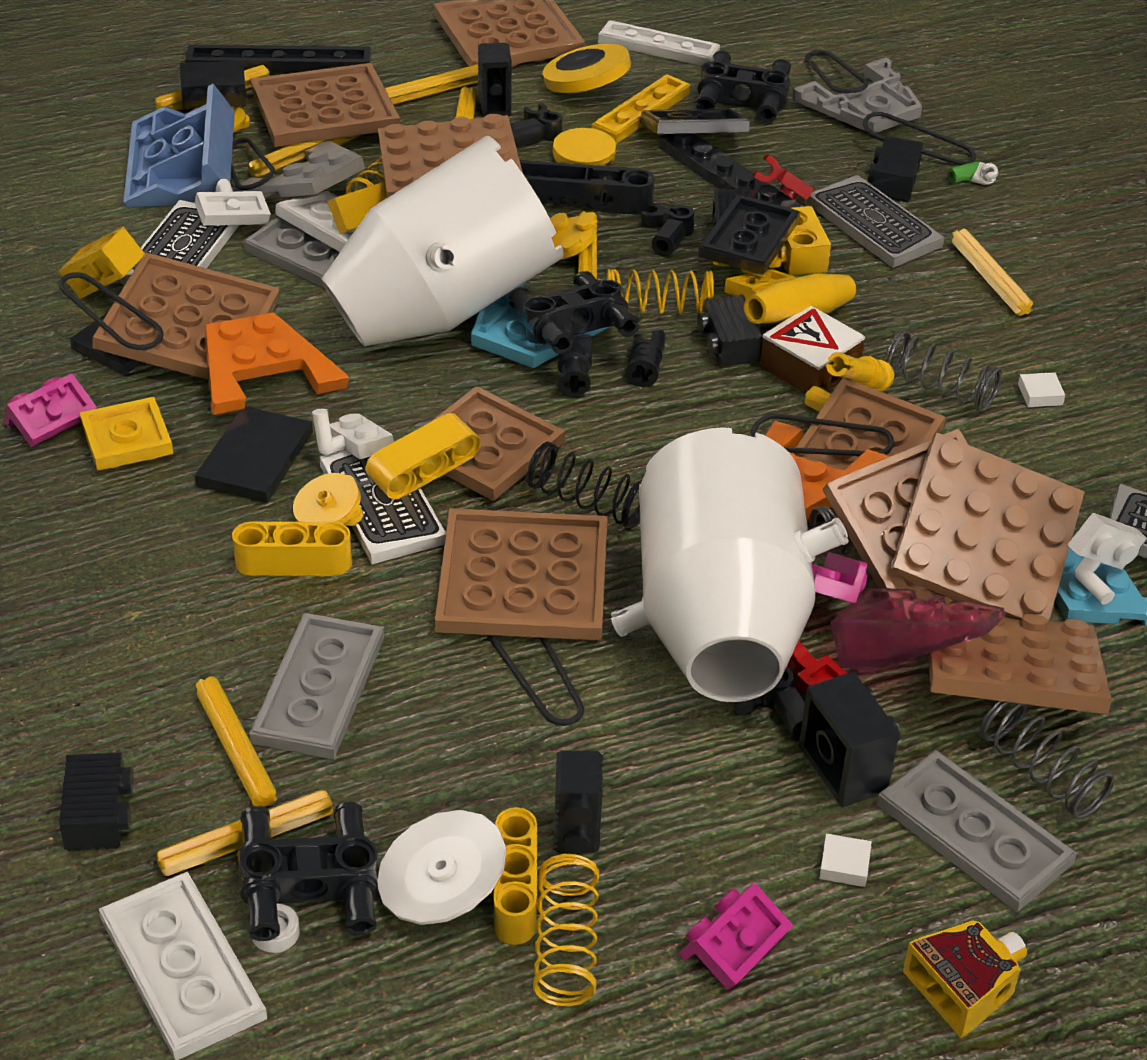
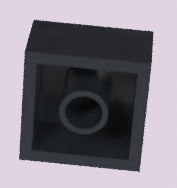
M854 671L808 686L799 748L842 808L877 796L890 785L891 774L894 770V759L897 744L900 740V731L896 721L886 715L877 703L871 688L864 686Z

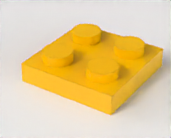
M155 397L80 412L81 424L97 471L173 454L172 441Z

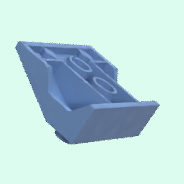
M214 84L208 86L207 104L184 114L167 107H162L132 122L123 201L127 207L176 205L179 200L194 203L197 192H215L220 179H227L230 182L234 110Z

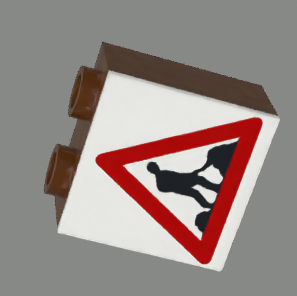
M810 306L763 334L760 367L804 393H807L812 386H818L825 391L831 390L843 377H835L827 371L826 363L831 365L834 363V361L827 360L828 357L835 352H842L857 359L863 357L865 336L815 307Z

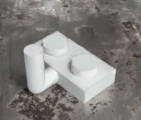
M220 179L215 192L196 193L194 203L203 226L269 223L271 213L262 191L233 192L230 182L227 179Z
M322 408L312 411L318 450L323 455L347 450L357 458L363 459L372 456L378 450L394 442L391 433L360 414H347L340 417L339 422L330 424L327 409Z
M1092 513L1068 543V546L1077 555L1084 557L1074 571L1076 579L1103 605L1110 603L1115 593L1094 571L1101 563L1122 570L1126 564L1135 559L1139 548L1147 538L1134 527Z

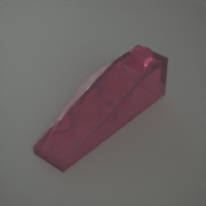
M868 588L857 598L856 604L851 603L831 621V627L840 667L857 669L861 673H870L986 635L1006 615L1003 607L964 600L949 605L945 603V598L941 595L933 594L927 600L917 598L916 590L905 588Z

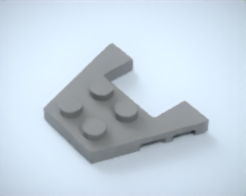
M887 57L865 64L864 75L874 83L869 84L866 89L857 93L833 95L816 81L793 88L792 100L864 131L863 119L872 112L889 113L906 121L921 117L922 105L908 86L902 85L900 82L901 75L899 72L895 73L891 69L892 62ZM881 116L872 117L868 120V127L874 133H879L901 124Z
M326 140L304 151L307 162L303 164L294 163L284 167L283 174L270 179L265 184L250 190H240L236 186H233L232 189L233 192L262 191L264 198L276 192H279L281 198L316 195L364 170L365 165L362 156ZM251 177L240 184H253L263 178Z

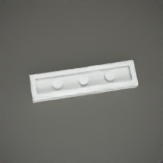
M611 20L607 22L598 34L599 44H619L631 51L698 66L711 62L713 54L720 51V45Z

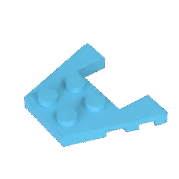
M511 292L479 312L471 333V345L532 368L559 355L553 351L548 343L535 344L526 339L525 326L519 320V312L509 304V301H511L509 299ZM609 327L597 329L594 331L578 335H591L592 337Z
M1069 547L1054 601L1065 620L1078 619L1091 623L1119 624L1120 618L1137 619L1144 626H1147V597L1141 596L1124 568L1121 570L1101 563L1094 571L1115 593L1113 600L1103 605L1076 579L1074 571L1084 557L1077 555Z

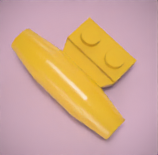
M768 269L764 275L749 273L726 278L724 292L731 295L735 294L737 297L740 294L745 296L744 312L750 322L754 324H780L810 306L825 314L837 309L855 297L856 284L849 275L817 273L797 278L774 269Z

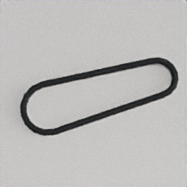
M812 51L805 56L807 63L827 86L835 92L857 93L863 91L869 85L864 77L829 51ZM815 55L831 57L863 82V85L851 89L834 86L809 57Z
M872 112L863 119L865 131L877 140L884 141L885 137L874 133L868 127V120L872 117L881 116L961 147L971 154V159L959 161L923 149L922 154L956 165H964L976 160V154L970 146L889 113Z
M249 138L234 140L232 147L240 143H248L270 169L269 174L260 181L249 185H241L231 163V176L235 186L240 190H250L268 182L275 173L273 165Z
M77 272L66 274L60 279L58 284L62 293L123 346L134 350H147L157 346L162 341L164 336L163 329L157 322L92 277ZM71 278H82L90 282L152 325L158 332L157 339L151 343L141 345L132 344L124 340L64 287L65 281Z
M780 413L760 417L751 429V437H755L754 435L757 433L758 427L763 422L770 419H782L882 433L889 441L885 449L875 451L882 454H888L894 446L893 435L882 427ZM784 447L790 453L860 456L865 452L859 450Z
M490 635L496 650L549 722L555 725L566 726L572 725L581 719L584 713L583 703L547 638L540 637L578 708L577 714L569 719H557L548 712L498 642L496 635Z

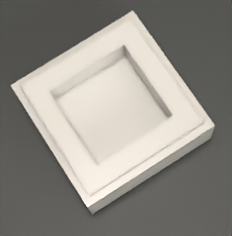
M1055 372L1020 374L1018 386L1027 407L1063 405L1065 393Z
M826 834L819 879L865 887L872 841Z

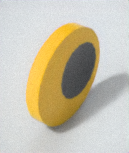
M610 43L590 45L569 51L550 61L543 69V77L546 87L553 92H582L617 80L630 69L631 60L628 49L622 45Z

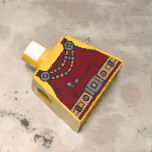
M972 920L909 942L903 973L957 1035L962 1038L1011 998L1020 973V967L1017 962L1027 956V949L1021 937L1015 932H1009L995 939L980 922Z

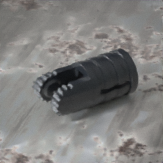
M653 330L650 340L644 339L641 333L634 335L626 367V377L632 384L647 387L657 381L666 341V335L663 330Z

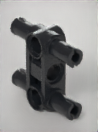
M720 50L713 54L711 62H706L701 66V78L698 85L699 98L696 101L697 109H715L716 103L758 108L757 116L759 120L771 123L776 119L777 111L787 106L791 65L785 59L775 60L770 70L731 64L730 54ZM739 84L746 85L749 88L741 87Z
M589 271L579 272L575 276L573 283L576 285H573L574 288L533 297L526 288L517 287L509 295L511 300L509 304L519 312V320L525 326L526 339L535 344L548 343L557 354H565L572 349L574 342L571 340L574 339V335L614 326L622 336L630 337L640 328V325L637 324L640 320L628 310L627 301L622 297V286L620 283L613 280L598 281Z
M345 802L334 808L333 816L337 837L271 840L270 811L267 808L254 806L241 812L243 844L237 853V888L241 898L248 905L249 936L253 940L270 941L279 936L280 925L278 923L277 904L344 900L347 920L346 930L348 933L361 936L367 935L376 929L377 922L374 915L372 895H374L378 887L376 874L377 850L375 845L364 834L363 810L360 804Z

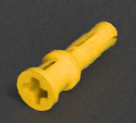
M842 352L832 353L827 359L834 361L833 365L826 363V368L835 377L848 378L881 392L887 390L894 381L893 368L884 360H877L871 356H863L857 359Z

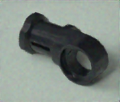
M574 335L573 349L558 358L557 367L561 373L558 378V387L568 397H580L590 389L591 380L587 372L592 367L591 335Z

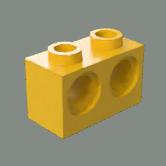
M813 207L791 208L800 211L799 222L778 252V257H781V263L787 274L795 276L828 272L831 243Z
M123 226L81 248L58 272L62 277L69 273H84L103 286H107L123 278L140 261L145 253ZM71 278L66 281L80 299L99 290L82 278Z

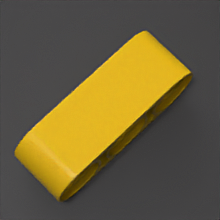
M448 413L378 450L367 461L365 471L389 498L400 499L472 459L480 448L481 440L458 415Z
M245 522L238 525L232 532L236 569L244 575L338 576L346 573L352 565L350 530L342 523Z
M515 807L502 811L497 816L495 822L507 849L504 871L494 887V931L499 940L511 945L524 944L535 935L537 917V821L530 811Z

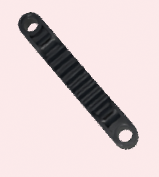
M519 160L523 175L537 197L540 198L542 204L545 205L549 198L553 199L555 205H559L562 199H566L568 206H572L575 200H579L581 207H585L588 202L596 211L638 215L642 211L648 212V204L653 203L655 178L651 172L644 169ZM603 196L606 197L605 202H602Z

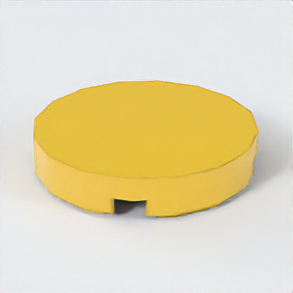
M569 129L560 133L553 142V157L557 163L606 166V163L609 161L612 163L615 160L616 143L613 137L597 129Z

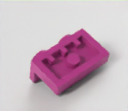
M73 373L61 379L59 377L49 379L40 389L30 394L24 392L13 397L7 404L4 422L8 427L16 425L32 447L80 423V412L97 409V406Z
M829 552L824 567L812 564L815 592L856 604L858 595L863 592L866 586L867 563Z
M753 883L741 893L735 887L726 893L714 905L719 913L711 921L706 916L699 920L684 935L690 942L678 953L684 961L696 954L727 990L737 985L794 926L756 883Z

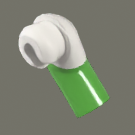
M972 162L951 167L948 169L947 174L949 181L953 184L971 181L981 185H989L996 180L998 168L992 163Z

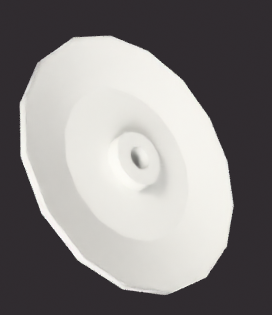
M464 810L436 813L411 825L393 841L380 862L377 882L384 906L400 920L419 925L448 922L471 911L493 891L504 871L507 848L499 828L482 814Z

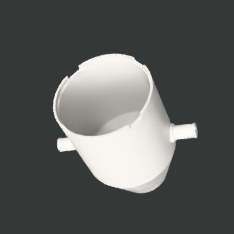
M484 136L372 207L322 277L321 281L331 300L364 347L450 331L563 258L562 246L554 247L551 237L557 233L542 203L512 159L505 162L496 152L501 149V146L490 136Z
M711 428L692 432L675 439L660 449L646 465V473L641 484H639L643 597L640 602L621 610L613 611L611 613V621L615 631L621 637L651 625L696 691L718 701L741 702L760 697L778 684L814 607L815 585L812 562L815 560L816 555L840 545L848 544L849 540L847 539L846 529L839 518H834L832 521L808 531L800 471L795 460L784 447L759 433H755V437L734 434L732 433V428Z

